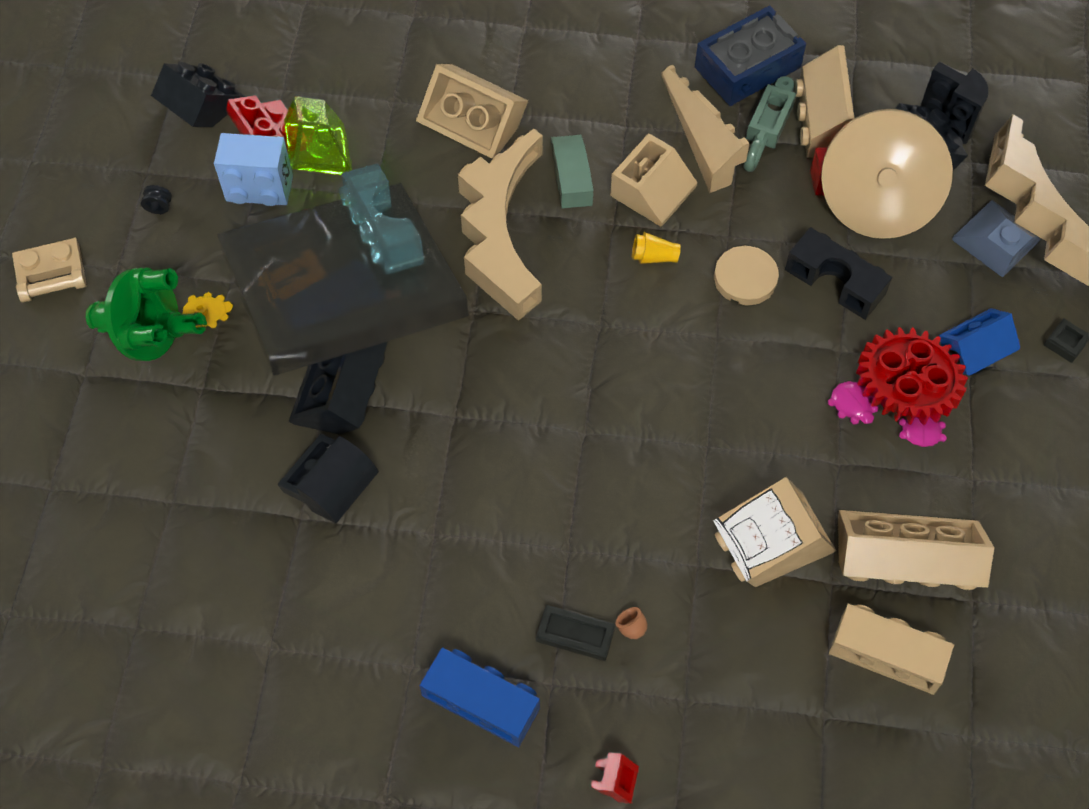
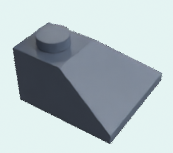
M991 200L953 236L952 240L1003 278L1042 238L1014 223L1015 216Z

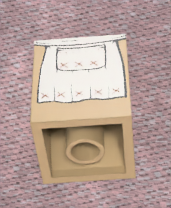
M787 477L714 520L718 529L715 537L725 552L728 550L731 552L735 562L731 563L735 574L741 582L746 580L754 587H758L836 551L804 494Z

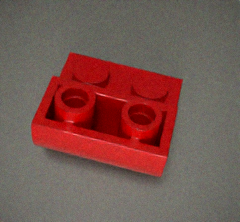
M256 95L228 100V116L240 134L284 137L288 153L307 149L308 139L281 100L261 103Z

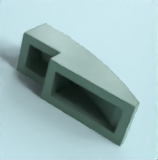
M582 136L551 137L561 208L593 206V185Z

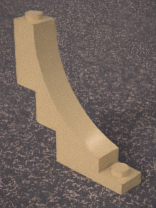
M1013 114L994 136L985 186L1017 204L1014 223L1047 241L1045 261L1089 286V226L1058 193L1042 167L1035 145L1023 138L1021 133L1023 120Z

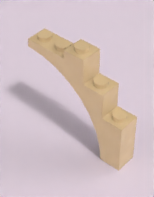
M532 129L525 136L518 137L510 148L503 153L497 154L491 163L479 157L472 164L465 165L458 174L459 193L472 203L461 214L462 233L476 244L464 256L465 274L518 321L542 301V284L524 266L514 250L506 225L508 205L516 185L526 170L543 154V135L535 129Z

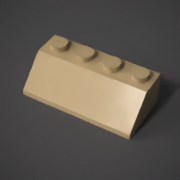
M839 510L838 561L843 576L854 581H867L869 578L883 579L891 584H902L904 581L919 582L928 587L948 584L965 590H973L976 587L988 588L994 546L979 521Z

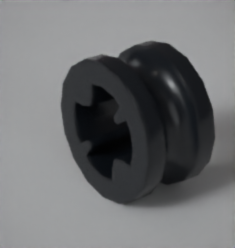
M158 185L145 187L144 197H142L140 203L142 208L153 214L167 213L172 199L171 192Z

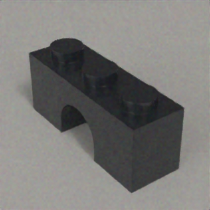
M811 227L789 252L785 271L809 286H812L819 277L824 275H833L840 278L845 285L838 304L864 320L869 317L884 298L892 280V276L887 274L881 267L872 265L859 257L853 250L844 248L834 242L828 235L820 233Z

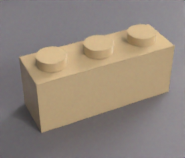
M847 604L841 616L829 654L934 695L943 683L954 644L945 641L943 636L935 632H921L913 629L907 622L901 619H887L877 615L867 606Z

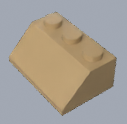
M844 45L836 46L804 65L800 79H795L794 93H796V97H800V103L797 106V119L803 122V127L800 130V144L806 147L807 158L814 157L816 148L828 147L835 135L854 119Z
M436 64L416 121L493 159L500 153L518 129L528 100L453 64Z

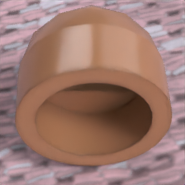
M637 607L623 611L615 622L621 634L629 639H639L647 631V620L642 611Z

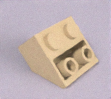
M648 133L612 173L611 197L662 227L697 187L698 182L675 148Z

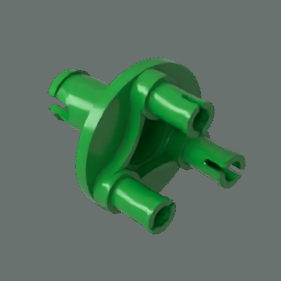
M146 267L132 268L122 272L109 287L105 301H97L90 304L85 316L89 328H98L100 333L108 332L117 350L125 357L134 361L158 359L169 350L175 338H179L183 334H202L206 328L196 327V325H207L206 318L202 313L181 314L178 311L177 300L173 289L178 284V276L172 268L164 270H152Z

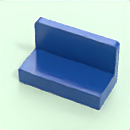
M993 308L938 335L941 337L940 343L942 347L950 344L952 345L950 350L956 351L960 355V364L966 366L963 373L969 376L1020 349L1012 313Z

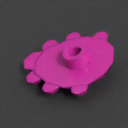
M847 381L838 384L832 391V397L828 400V405L835 406L839 411L837 414L839 418L848 416L852 424H858L859 420L864 424L872 423L874 420L872 413L877 412L879 409L878 406H871L873 396L863 397L862 394L865 386H859L857 382Z
M929 417L926 425H923L918 418H914L912 425H909L907 419L902 418L899 420V425L903 426V431L899 433V437L907 439L914 445L928 447L947 440L946 435L942 434V429L946 427L943 421L936 423Z

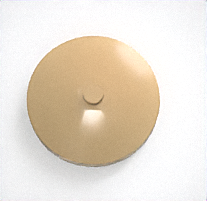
M896 109L875 110L858 116L847 123L829 144L821 170L824 196L834 215L849 229L864 236L881 239L896 238L910 234L930 222L944 205L949 195L953 176L950 152L938 131L923 118L913 113Z

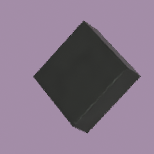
M1063 318L1048 337L1044 346L1070 363H1073L1089 342V333Z

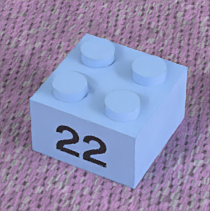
M221 133L214 166L225 200L236 204L257 203L267 206H287L293 173L284 137Z

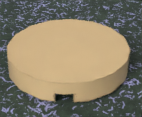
M751 246L733 247L724 252L717 261L714 273L716 288L722 296L729 301L733 299L734 301H739L740 305L746 306L760 304L769 299L777 286L779 277L778 267L773 258L765 251Z

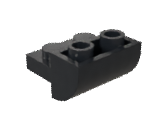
M938 62L932 70L920 106L941 110L947 116V123L951 130L966 145L972 137L987 100L988 85L984 77L973 68L966 76Z
M320 434L277 485L283 493L306 503L313 513L337 524L379 471L374 463L348 440L340 436L334 440Z

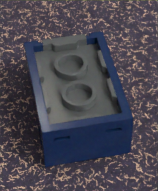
M769 5L699 42L697 45L695 68L725 102L732 106L765 88L768 84L776 82L778 78L787 76L800 69L806 49V42L801 37L798 38V34L779 14L776 15V11Z

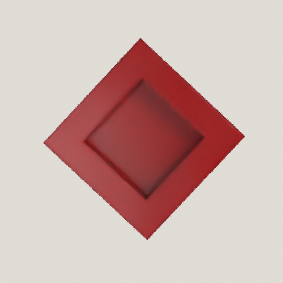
M608 753L606 759L596 761L595 766L604 771L602 781H592L591 787L601 794L610 796L617 802L631 803L639 766L621 753Z

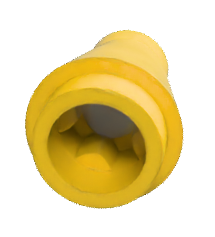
M646 232L643 235H635L632 247L633 260H639L640 264L678 262L680 244L672 243Z

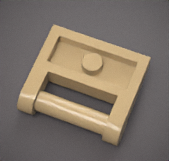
M76 238L12 253L17 280L16 289L21 303L31 301L32 297L71 287L76 289L87 287L80 246ZM61 275H66V276H62V277H58V278H54V279H50V280H46V281H41V280H45V279H49V278H53V277H57V276H61Z

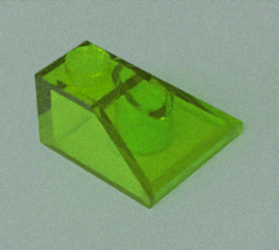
M294 96L284 119L291 169L351 176L353 171L344 123L325 100Z

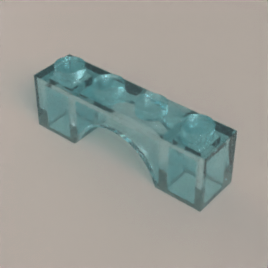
M379 164L341 173L343 187L339 188L341 200L344 206L349 205V212L354 225L359 224L364 244H370L369 248L374 263H380L386 275L424 264L421 237L410 219L391 218L382 214L392 205L389 183Z

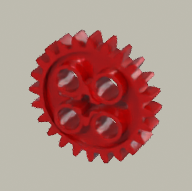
M901 327L897 328L895 335L888 329L885 330L883 337L876 334L872 343H866L857 362L859 365L856 374L860 375L857 384L859 386H866L862 394L863 397L873 396L871 406L875 407L881 404L884 407L882 415H886L890 411L894 412V421H898L901 416H906L909 425H912L914 418H918L923 425H926L929 417L936 423L939 422L942 415L948 417L953 408L957 409L967 389L964 386L968 377L962 375L966 366L957 364L960 355L949 354L952 347L950 344L943 347L940 346L941 337L938 336L933 340L928 339L929 334L926 330L921 336L916 334L914 327L911 328L909 334H905Z

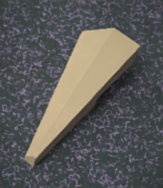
M673 65L667 67L661 76L709 193L732 185L735 166L746 162L750 143L746 138L738 139L733 134L735 133V127L731 123L725 125L721 119L720 112L698 90L691 91L687 87L689 86V81L685 77L679 78Z

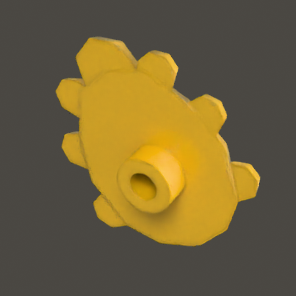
M207 292L203 297L196 298L195 295H190L188 302L183 307L182 314L202 313L206 318L207 325H196V327L209 326L216 328L219 319L223 322L227 321L228 315L226 313L231 312L233 305L230 301H224L225 297L223 295L213 298L212 294Z

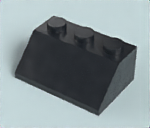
M358 322L332 331L317 339L288 422L293 425L334 434H343L359 429L365 420V410L369 398L375 390V380L379 368L384 362V352L388 342Z

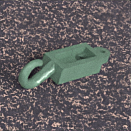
M783 76L778 78L775 86L767 85L750 121L746 139L753 141L743 166L747 172H753L756 169L765 146L775 149L796 98V93L793 92L795 83L790 77ZM768 104L776 105L783 109L774 111L768 107Z

